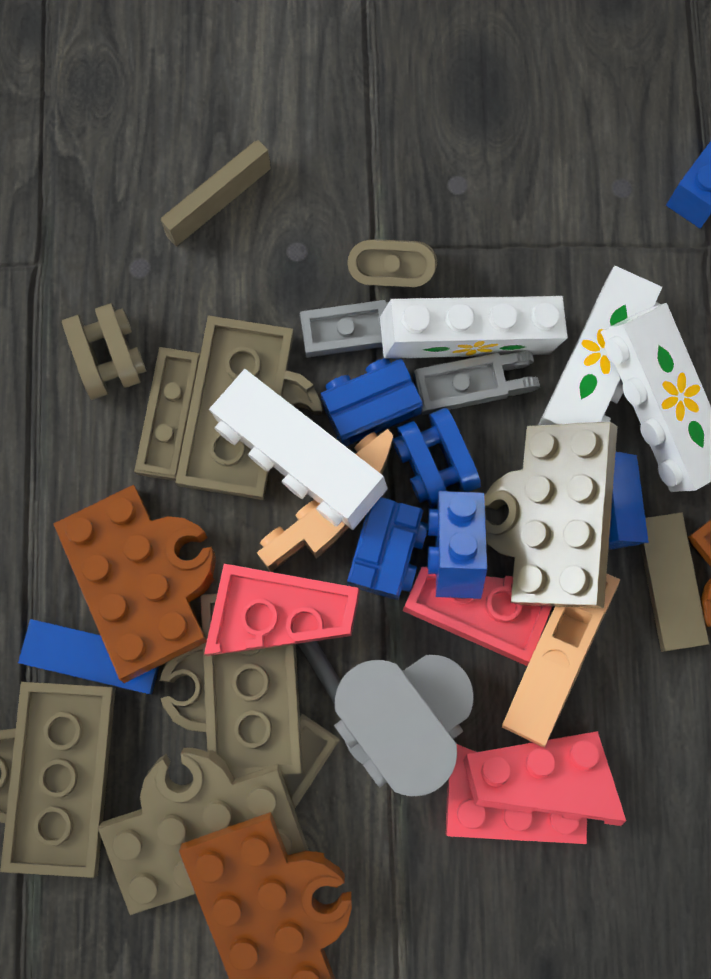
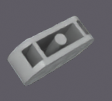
M426 655L402 672L454 739L463 732L459 724L466 720L471 713L473 688L466 672L456 662L440 655ZM346 743L350 753L361 764L370 759L359 743L353 748H350Z
M371 660L358 664L348 671L342 678L336 691L335 712L341 720L334 726L350 748L359 743L370 759L363 766L379 788L388 783L394 792L406 796H422L439 789L449 779L454 770L457 759V745L399 666L385 660Z

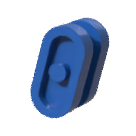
M446 407L429 414L431 428L420 432L417 424L411 421L397 427L398 437L392 441L401 463L409 461L415 477L410 478V483L419 503L427 500L431 508L437 506L439 491H446V487L457 483L461 492H470L481 487L475 464L450 411ZM436 444H439L449 466L441 471H438L428 449Z

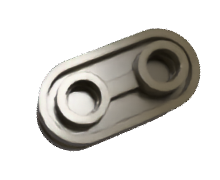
M370 239L355 245L348 256L350 274L355 280L365 285L418 287L427 283L437 268V257L434 250L428 244L420 241Z
M112 303L95 308L98 322L85 326L79 314L62 320L64 332L80 377L91 400L109 394L105 381L119 377L123 387L128 388L141 383L139 374L146 372L138 347L130 349L125 337L126 334L132 333L123 308L115 310ZM105 338L112 361L99 365L91 342Z

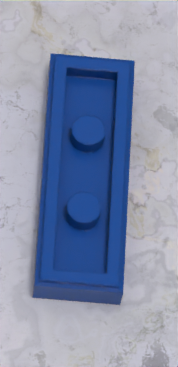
M30 619L18 661L19 664L151 695L159 670L158 666L123 683L118 678L101 635Z

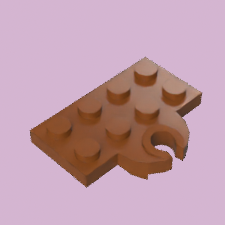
M135 485L53 523L120 681L126 683L207 642L190 602L203 595L215 580L213 578L216 563L215 551L211 546L203 548L193 560L186 561L179 558V552L183 545L189 542L201 543L208 538L198 525L185 518L168 516L152 521Z
M271 812L181 844L179 853L229 979H335L324 948L335 942L346 929L352 910L351 891L343 892L331 904H322L314 898L313 893L320 887L331 886L337 888L345 883L343 871L325 858L324 853L306 850L287 855Z

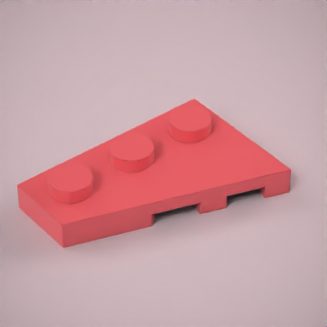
M224 564L204 655L212 656L352 636L360 589Z
M421 567L403 611L527 666L539 642L552 606H529L511 603L512 576H505L504 578L486 576L481 599L436 597V574H428V567Z
M598 731L550 739L547 741L545 748L535 743H527L466 754L463 760L474 803L477 806L526 813L540 811L561 814L562 818L602 820L604 824L622 826L626 822Z
M456 744V764L448 779L446 836L587 844V818L574 820L562 818L561 814L540 811L526 813L475 805L463 760L466 754L476 753V751Z

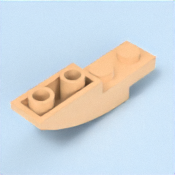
M388 429L379 436L372 432L354 447L357 452L355 454L380 474L383 473L392 447V433ZM313 500L297 512L295 516L298 521L285 531L282 527H278L265 536L260 542L263 548L257 554L270 572L305 545L317 559L349 527L343 522L337 527L334 526L316 510L320 504Z
M606 574L604 608L555 606L520 682L502 728L545 748L581 670L583 661L618 588L620 579Z

